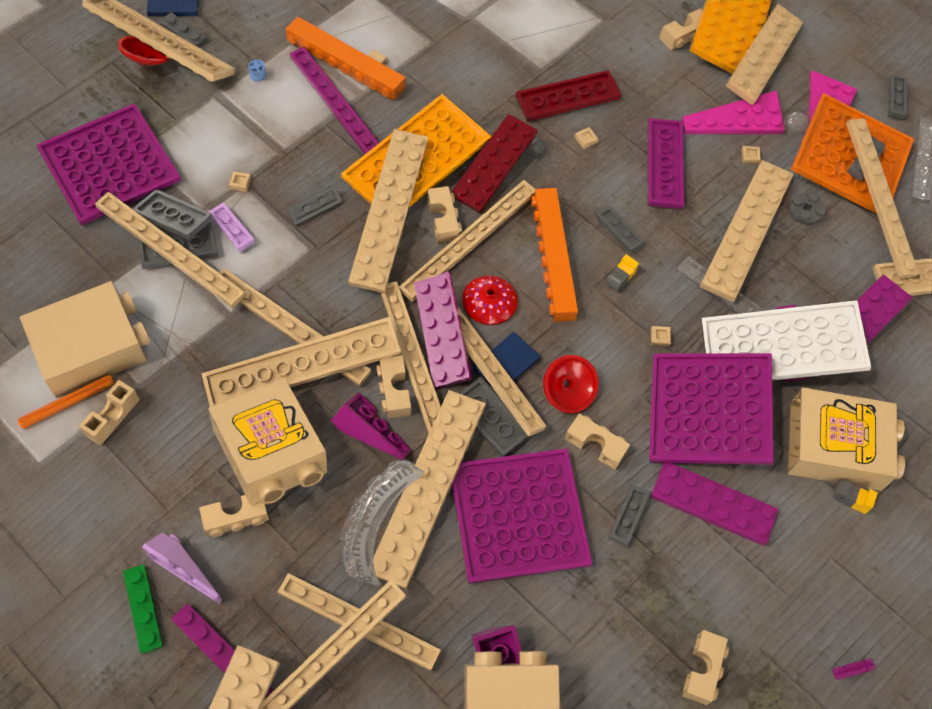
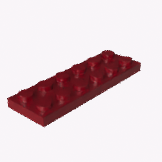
M606 70L517 91L515 96L528 122L619 100L621 93L610 71Z
M508 114L451 193L454 194V199L481 213L535 138L538 130Z

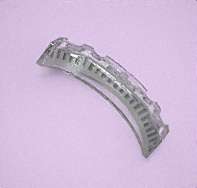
M404 460L393 461L388 464V469L380 476H374L367 483L368 489L365 493L358 495L348 513V518L344 523L340 539L343 541L340 560L344 562L345 573L350 578L380 588L381 583L375 574L373 564L374 545L381 523L393 502L412 482L423 475V471L411 462Z

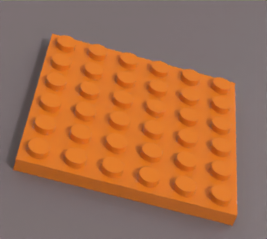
M823 93L790 170L877 214L865 177L860 182L846 172L857 157L846 123L849 119H865L870 135L886 145L878 158L892 198L914 138Z

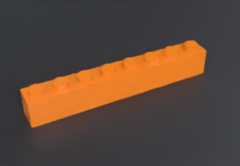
M300 17L295 18L285 28L287 40L291 44H295L300 48L305 47L316 58L353 77L356 81L367 85L370 89L376 90L386 98L394 101L406 88L405 76Z
M535 189L534 196L531 197V205L535 207L534 222L538 224L536 226V235L540 237L538 247L539 252H542L543 255L541 257L542 268L545 267L543 278L544 283H547L548 286L546 288V297L550 299L549 315L553 316V322L575 321L578 309L557 189Z

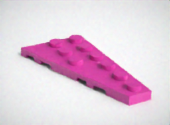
M811 70L809 74L810 121L823 93L850 106L857 88Z
M777 90L759 95L753 105L745 100H740L686 115L682 118L684 134H783L785 131Z

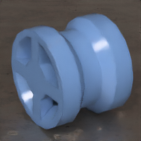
M257 59L252 60L248 64L250 78L253 81L258 82L266 78L267 75L263 61Z

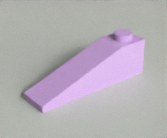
M161 533L142 546L152 561L220 604L222 601L220 596L181 546V540L172 534L167 536Z

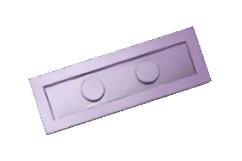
M224 202L208 211L212 213L213 221L239 252L255 243L254 238Z

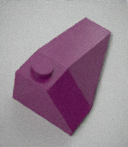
M359 392L347 401L331 420L336 428L345 434L401 460L411 451L396 432L389 430L386 419L381 420L375 413L377 411L376 407Z
M515 625L490 628L471 635L476 652H501L502 664H520L519 652H521V644Z

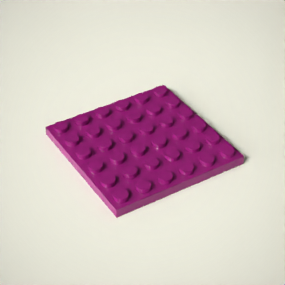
M135 103L36 145L81 226L106 215L96 207L95 203L107 192L128 205L150 195L155 189L160 191L181 181L180 175Z
M772 353L654 354L649 461L662 463L773 465Z
M567 448L461 462L452 483L468 584L592 566Z

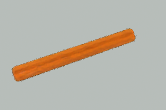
M106 375L18 418V424L22 429H25L113 386L114 381L110 375Z

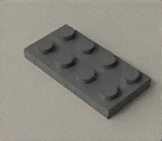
M157 189L133 208L135 212L150 223L187 240L194 237L213 219L212 213Z
M209 222L190 240L167 230H162L199 259L218 256L212 222ZM138 239L143 269L172 265L171 262Z
M481 377L459 393L485 403L486 407L476 430L501 457L508 455L529 438L501 398Z

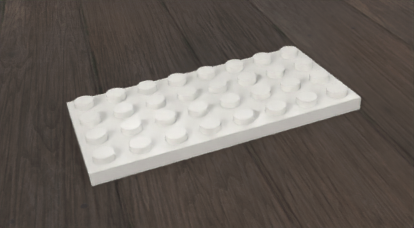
M857 301L702 318L706 353H772V380L871 370Z

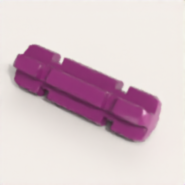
M869 658L847 664L843 667H836L832 670V673L836 680L872 671L875 669V664Z

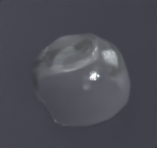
M802 111L791 112L783 120L784 129L794 136L803 135L809 126V118Z

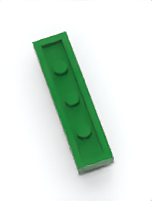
M142 564L123 570L140 653L145 654L164 648L146 566Z

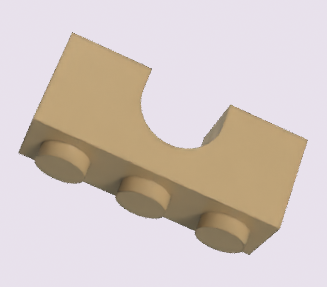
M698 9L688 14L684 26L679 25L676 21L663 26L659 37L661 41L671 51L682 47L688 42H692L702 10Z
M449 186L427 189L430 214L440 213L444 215L441 218L434 219L437 244L451 242L459 236V233H462L461 223L457 222L456 219L458 218L457 207H453L455 203L454 194L450 193Z
M403 355L381 359L380 365H376L377 376L382 378V382L379 383L380 394H384L385 400H382L383 412H387L388 419L411 416L409 391L396 390L393 387V384L396 382L405 381Z
M120 380L106 394L107 403L103 410L98 414L91 411L79 425L83 434L100 446L140 400L135 390Z
M578 414L564 438L580 449L588 441L598 442L602 447L598 460L616 470L630 446L623 437L612 434L606 427L597 425L590 417Z
M246 495L241 496L242 508L233 515L224 513L220 502L199 507L203 528L207 537H219L227 531L237 532L243 530L245 526L264 524L265 521L269 520L265 504L261 501L250 505Z
M705 630L698 634L693 655L705 661L707 671L705 674L692 671L687 675L682 693L683 697L704 705H708L716 700L719 688L716 687L717 681L722 678L724 667L721 666L722 661L726 659L729 652V647L726 646L727 638Z

